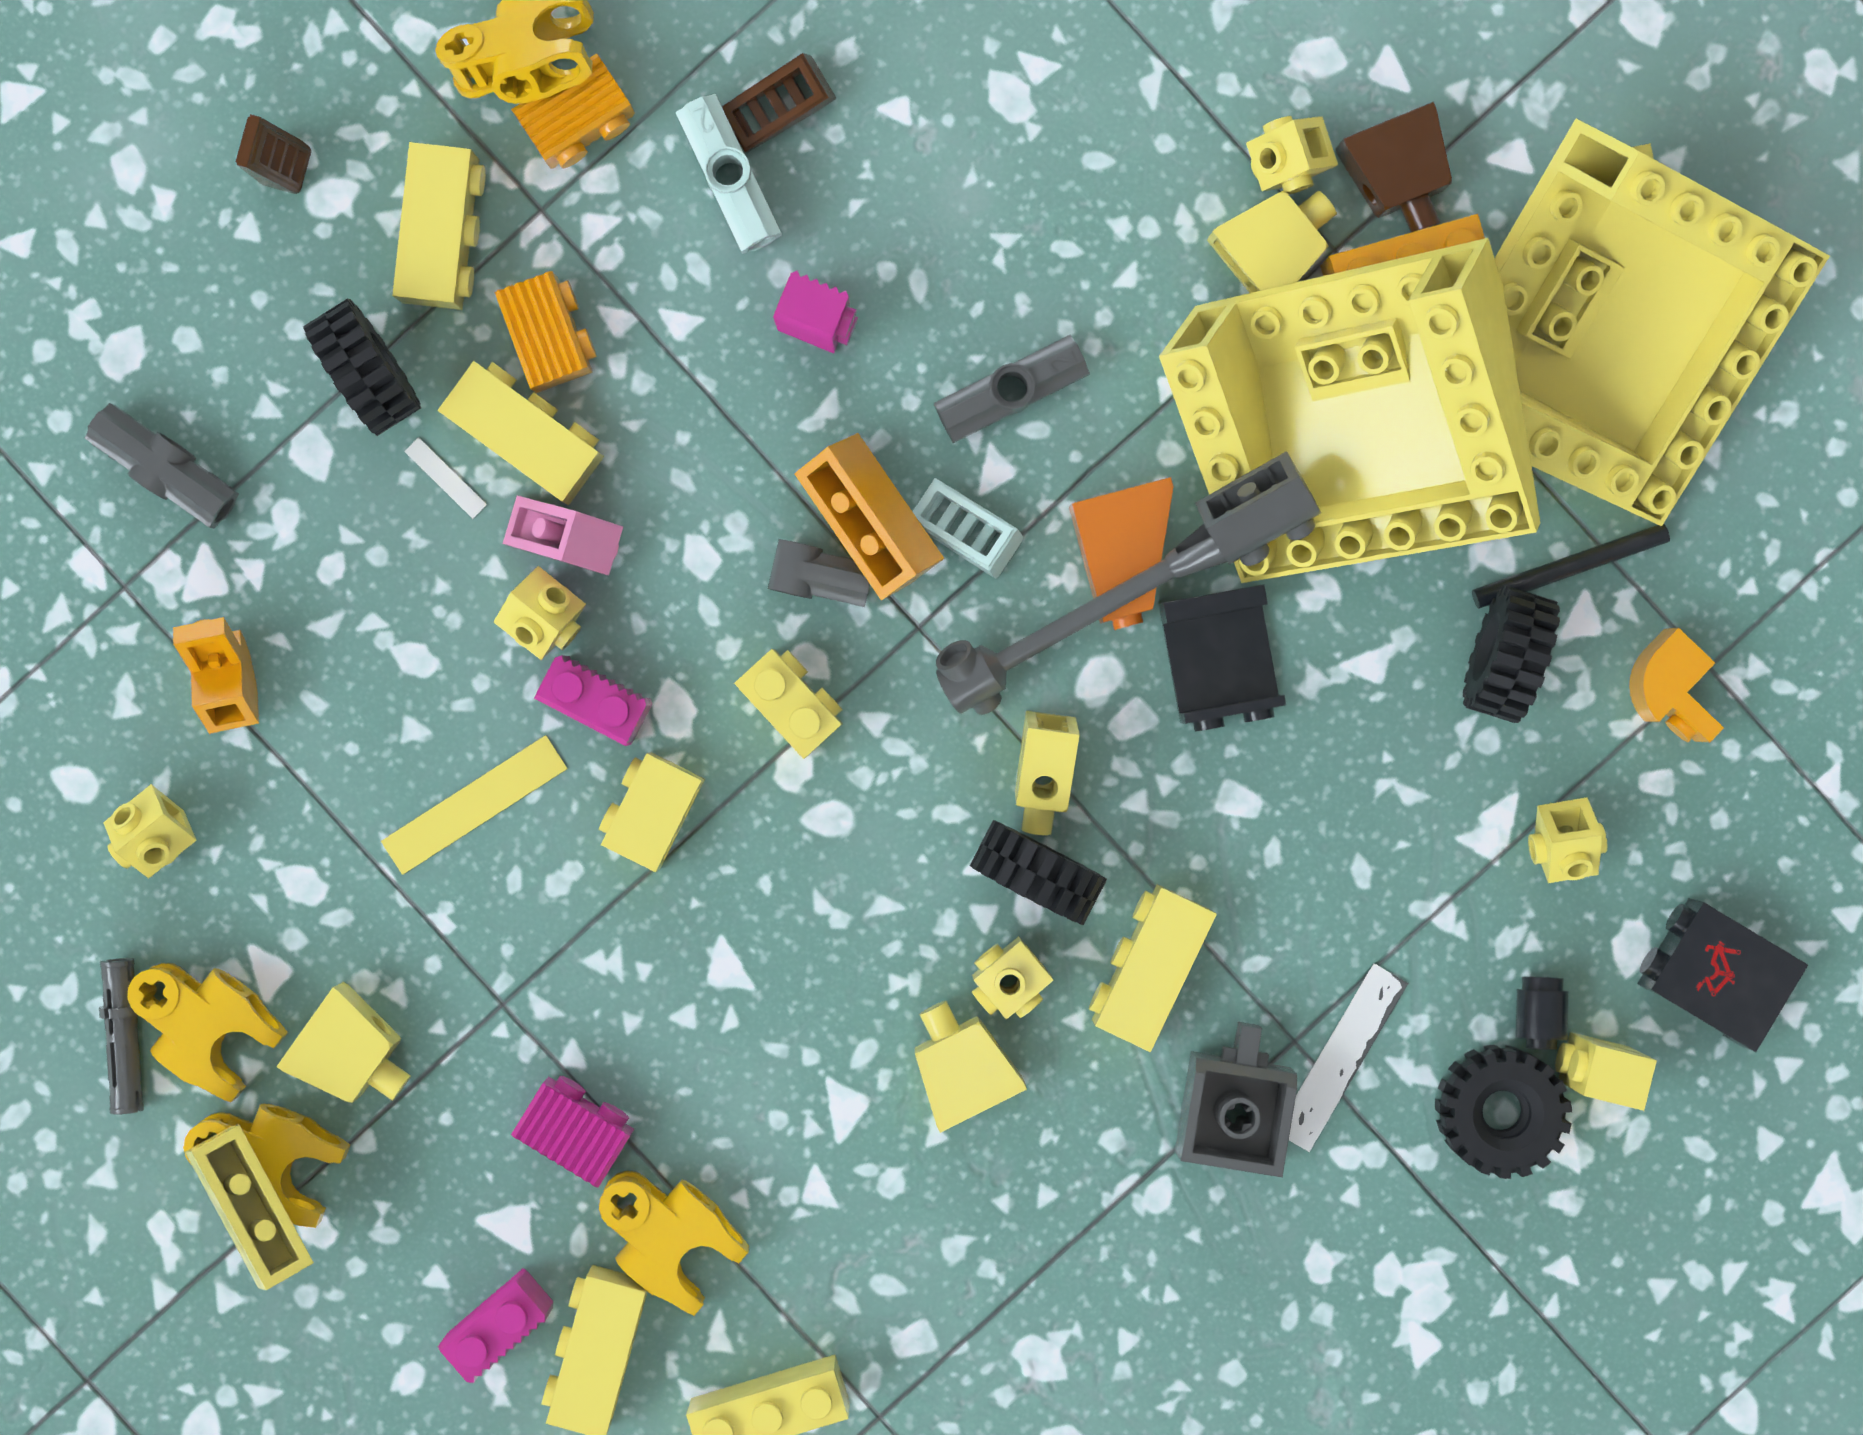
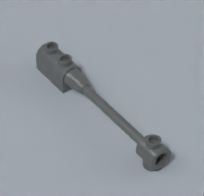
M1288 452L1282 453L1197 501L1195 504L1204 524L1165 556L1166 559L998 653L983 645L973 648L970 642L966 640H959L945 647L936 659V666L938 668L936 674L952 706L960 714L971 708L980 715L990 713L1001 702L1002 696L1000 692L1006 689L1008 670L1174 577L1178 579L1226 562L1231 564L1238 559L1241 560L1242 564L1252 566L1260 563L1267 557L1270 550L1267 543L1281 535L1286 534L1290 540H1300L1308 536L1315 528L1313 518L1321 514V511Z

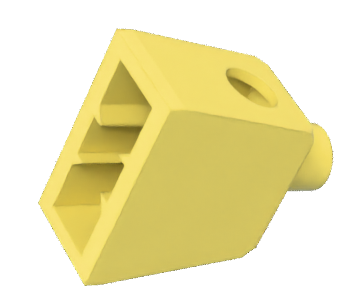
M1283 190L1218 226L1212 231L1207 241L1247 291L1253 293L1298 282L1329 247L1326 240L1317 230L1337 215V212L1330 200L1320 191L1315 192L1301 205L1297 206L1289 194Z
M1026 711L1015 799L1017 806L1024 807L1021 830L1026 833L1051 835L1055 811L1067 812L1080 736L1076 717ZM1042 776L1052 778V781L1045 785L1035 782L1037 778Z
M345 982L334 986L276 1066L281 1071L350 1103L361 1097L369 1085L393 1101L411 1077V1075L388 1060L401 1041L400 1036Z
M947 1001L937 1003L919 1014L931 1039L915 1047V1056L936 1126L940 1133L1027 1090L1022 1075L978 1016L958 1025Z

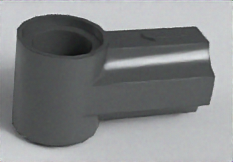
M778 539L767 589L812 599V596L865 607L870 584L853 559L822 553L823 549Z

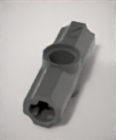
M1070 334L1014 363L1002 365L993 374L935 402L934 407L951 441L955 443L1009 415L1022 412L1029 405L1090 375V372L1078 345ZM1009 376L1020 379L1025 385V396L1016 402L1004 400L998 393L997 385L999 381Z
M109 403L95 415L88 425V431L84 438L91 445L130 470L127 474L141 486L162 499L167 500L169 498L209 528L214 529L228 516L235 506L239 493L233 490L231 486H228L216 475L194 462L196 457L178 443L159 432L155 434L116 405Z

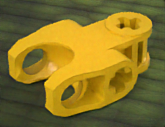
M502 0L497 5L496 17L494 19L474 24L459 25L444 33L437 42L435 48L436 56L445 68H449L453 75L454 86L463 97L480 98L494 92L500 99L513 104L528 103L548 98L565 89L583 83L592 74L593 62L587 55L583 43L567 38L587 31L593 24L594 12L588 0ZM560 6L573 7L579 12L578 15L567 18H553L551 13ZM462 39H467L469 45L466 46ZM565 58L575 61L578 65L575 68L563 70L553 66L551 62ZM473 77L477 84H473L470 78Z
M161 963L140 972L132 979L128 987L127 998L133 1011L162 1032V1035L150 1049L152 1056L182 1081L198 1086L230 1103L238 1098L246 1085L223 1060L221 1046L225 1035L230 1032H243L261 1044L274 1048L288 1034L284 1026L265 1007L256 993L229 973L218 968H213L205 980L200 983L181 967L173 963ZM161 981L166 986L162 993L165 998L159 1001L154 997L157 991L154 984Z
M260 1104L253 1123L229 1113L219 1112L209 1115L189 1130L184 1140V1153L209 1139L208 1136L213 1132L218 1134L231 1126L240 1125L292 1223L316 1228L322 1221L326 1207L322 1206L320 1202L303 1195L295 1188L290 1175L292 1163L295 1159L308 1157L327 1163L340 1164L346 1158L350 1148L348 1142L324 1129L310 1117L272 1104Z
M623 1171L609 1179L600 1197L599 1211L601 1218L607 1226L611 1227L628 1242L615 1257V1261L620 1268L648 1293L672 1303L693 1316L704 1305L705 1297L700 1289L683 1273L680 1264L682 1256L692 1248L705 1246L719 1251L729 1260L739 1264L749 1252V1245L726 1219L720 1207L698 1188L685 1180H681L667 1196L640 1173ZM629 1193L636 1196L634 1206L629 1204L624 1209L618 1207L617 1202L620 1196L625 1197Z

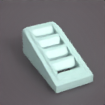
M934 478L913 510L914 515L929 536L995 579L999 577L1023 540L1022 534L1016 527ZM946 498L951 503L938 523L934 525L930 522V519L943 499ZM961 510L966 511L967 515L952 536L947 533ZM981 521L985 526L971 547L966 545L965 542L978 522ZM996 533H999L1000 537L988 555L984 556V551Z

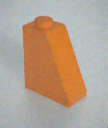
M1171 477L1082 500L1069 506L1093 599L1161 561L1174 487ZM1157 587L1099 619V622L1112 621L1114 630L1143 623L1141 613L1153 609Z

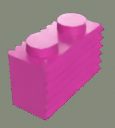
M798 270L790 274L773 316L778 331L833 354L838 343L848 345L858 317H856L857 309L850 307L847 291L839 293L837 287L829 289L827 282L820 285L817 278L810 281L808 275L800 277Z
M565 655L554 658L534 699L624 746L633 743L652 707L650 698H643L641 693L634 694L633 689H625L624 684H616L615 679H607L606 675L598 674L597 670H589L588 665H580L579 661L571 660L570 656Z
M559 1076L557 1081L548 1077L540 1086L511 1135L523 1144L538 1151L541 1155L546 1156L549 1160L555 1161L566 1170L573 1172L584 1181L599 1188L634 1131V1128L626 1124L629 1116L612 1104L603 1102L601 1107H598L583 1098L586 1090L567 1077Z
M523 1268L445 1335L441 1343H439L438 1348L466 1382L474 1383L478 1376L484 1374L486 1369L490 1370L493 1363H498L501 1356H506L509 1349H514L516 1344L521 1343L525 1336H529L533 1329L538 1328L540 1323H545L553 1309V1300L530 1273Z

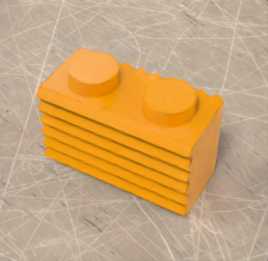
M597 53L590 57L593 62L592 74L583 83L565 89L548 98L518 104L511 109L550 169L555 168L558 164L563 169L576 164L588 153L585 148L586 146H589L601 136L605 141L617 137L630 126L628 119L632 118L635 114L630 102Z
M549 271L494 292L532 391L538 393L593 373L589 360L597 357L587 329L584 328L578 331L571 312L578 310L579 306L568 280L560 283L554 272Z

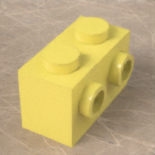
M771 649L734 684L795 751L805 759L843 724L836 717L843 709L823 688L814 693L802 680V677L808 671L789 650L780 656L775 649Z

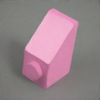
M517 495L502 544L609 576L613 560L618 553L623 526L578 511Z

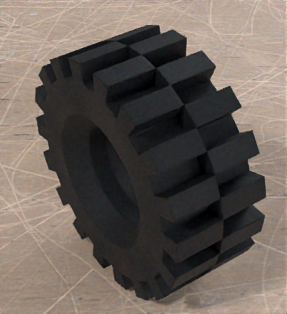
M345 299L303 326L306 338L312 345L311 348L322 362L321 365L326 373L334 381L333 384L339 393L341 392L350 408L357 413L361 422L364 425L366 424L369 431L376 436L421 409V403L413 387L408 382L404 371L397 364V360L388 350L381 336L376 333L373 325L364 317L362 311L357 305L355 306L351 299Z
M1507 585L1497 592V597L1493 598L1490 604L1489 613H1485L1482 620L1481 631L1477 633L1474 642L1476 645L1468 661L1470 666L1465 674L1464 682L1466 685L1463 689V704L1466 708L1512 723H1519L1521 717L1524 718L1527 715L1529 705L1532 706L1537 698L1536 691L1538 687H1542L1546 667L1550 666L1552 659L1550 655L1551 650L1556 645L1558 635L1555 634V631L1560 623V617H1557L1560 612L1557 601Z
M995 820L992 821L969 865L982 875L996 881V883L1014 891L1018 895L1081 925L1085 924L1107 881L1104 876Z
M1496 1045L1484 1046L1485 1051L1477 1052L1473 1049L1464 1054L1467 1060L1462 1064L1454 1061L1448 1068L1452 1075L1448 1081L1441 1079L1438 1089L1443 1093L1441 1100L1435 1099V1110L1440 1114V1120H1436L1439 1131L1446 1137V1144L1469 1166H1473L1476 1170L1488 1176L1490 1173H1494L1499 1178L1511 1179V1173H1517L1521 1177L1533 1174L1530 1167L1536 1164L1542 1169L1551 1163L1546 1156L1552 1150L1558 1154L1561 1152L1565 1144L1559 1141L1562 1132L1570 1134L1572 1123L1565 1119L1566 1113L1572 1112L1571 1101L1564 1097L1563 1092L1568 1090L1563 1081L1554 1075L1555 1071L1548 1064L1516 1047L1505 1045V1048H1500ZM1498 1091H1508L1513 1093L1519 1100L1521 1107L1520 1116L1513 1126L1501 1130L1494 1129L1484 1120L1483 1105L1491 1094Z

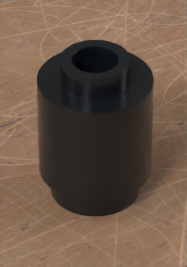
M1522 977V989H1517L1516 1037L1526 1038V1048L1557 1050V1040H1568L1569 991H1563L1564 978Z

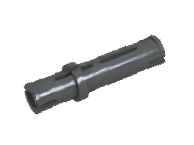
M116 958L100 961L103 983V1006L99 1007V1018L104 1019L106 1030V1054L110 1090L109 1110L110 1114L115 1115L137 1113L144 1110L137 1029L138 1015L130 1007L127 998L128 987L135 976L134 958Z

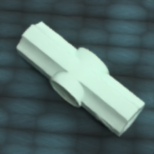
M716 94L702 96L687 103L676 112V115L741 253L756 251L772 243V241L782 236V233L751 170L749 160L743 153ZM727 163L737 164L743 169L740 180L732 185H722L715 179L718 169Z

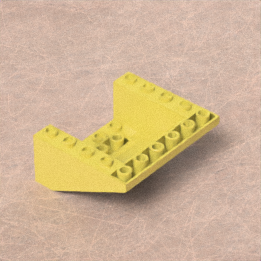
M1576 118L1495 256L1504 289L1531 466L1662 526L1830 255L1646 154Z
M1489 238L1197 305L1159 355L1209 495L1287 451L1321 511V514L1313 518L1315 521L1314 530L1305 538L1290 540L1286 534H1283L1267 543L1270 549L1269 554L1260 563L1246 566L1242 564L1240 559L1235 561L1234 565L1241 583L1536 533L1538 530L1540 516L1504 289Z

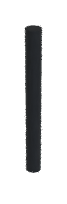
M1665 524L1662 526L1655 525L1473 589L1472 597L1475 605L1480 609L1489 606L1493 598L1497 597V592L1506 585L1528 592L1670 542V535Z

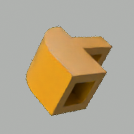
M224 617L212 620L204 619L192 624L173 627V645L191 672L192 708L208 733L211 734L259 724L257 684L251 655L241 630L232 631Z
M1680 628L1663 629L1638 656L1633 665L1629 681L1631 700L1637 713L1645 722H1660L1667 715L1669 719L1665 722L1666 725L1685 742H1690L1692 739L1695 742L1710 743L1724 727L1687 692L1705 675L1715 662Z

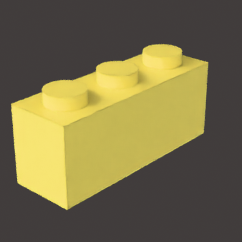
M409 142L392 294L401 303L463 310L464 297L470 298L472 295L474 268L468 266L470 246L476 247L479 240L480 220L479 216H473L475 196H482L484 192L485 166L479 165V158L471 149Z
M473 361L437 411L560 501L569 505L604 458L602 454L594 449L599 439L575 422L568 430L555 421L553 417L558 409L534 392L528 400L512 389L517 379L495 363L491 362L488 368L484 369Z
M1156 884L1153 893L1145 890L1133 913L1132 918L1139 921L1131 939L1123 936L1112 956L1111 964L1117 966L1110 983L1107 985L1101 982L1090 1002L1089 1010L1095 1012L1092 1018L1094 1025L1151 1053L1217 914Z
M240 1125L231 1126L185 1151L258 1288L268 1290L314 1263Z
M592 1265L586 1279L576 1278L569 1301V1307L577 1309L572 1328L563 1326L555 1356L564 1358L559 1376L550 1374L541 1405L550 1407L546 1424L585 1435H607L647 1296V1291L627 1274Z
M834 1354L693 1397L690 1400L686 1416L692 1435H797L849 1419L850 1401L836 1355Z

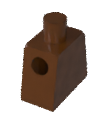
M1434 101L1343 138L1335 149L1336 153L1376 217L1380 218L1401 209L1410 232L1440 224L1430 197L1443 192L1451 185L1452 177Z

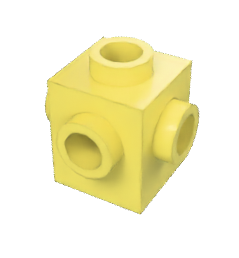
M1286 116L1273 120L1262 127L1263 135L1246 143L1251 157V168L1259 181L1262 191L1283 188L1289 195L1301 192L1314 185L1312 177L1338 165L1322 116L1295 120L1292 119V116Z
M538 566L510 592L494 623L514 638L519 645L525 647L542 660L555 646L563 651L576 637L581 629L576 620L586 603Z
M152 784L128 803L119 806L112 816L103 822L111 841L107 848L112 857L122 867L128 869L133 866L148 879L165 865L172 863L181 852L196 841L184 810Z
M1588 797L1538 805L1535 834L1528 836V846L1533 863L1535 865L1541 864L1548 883L1565 880H1580L1585 877L1598 875L1600 856L1602 853L1607 852V838L1603 825L1597 822Z
M1018 936L1004 949L998 943L995 944L974 962L979 969L972 976L978 987L972 991V994L990 1015L999 1010L1006 1020L1014 1013L1019 1018H1022L1043 1000L1039 992L1054 980L1047 969ZM1011 974L1017 977L1016 983L1010 987L1000 984L1001 979L1005 975Z

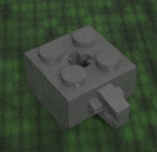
M1238 1022L1233 1048L1223 1046L1221 1056L1191 1051L1175 1145V1152L1180 1161L1283 1178L1297 1093V1073L1291 1067L1268 1064L1269 1054L1259 1052L1261 1026ZM1240 1103L1247 1112L1246 1116H1237L1235 1123H1231L1225 1113L1227 1110H1233L1235 1105Z

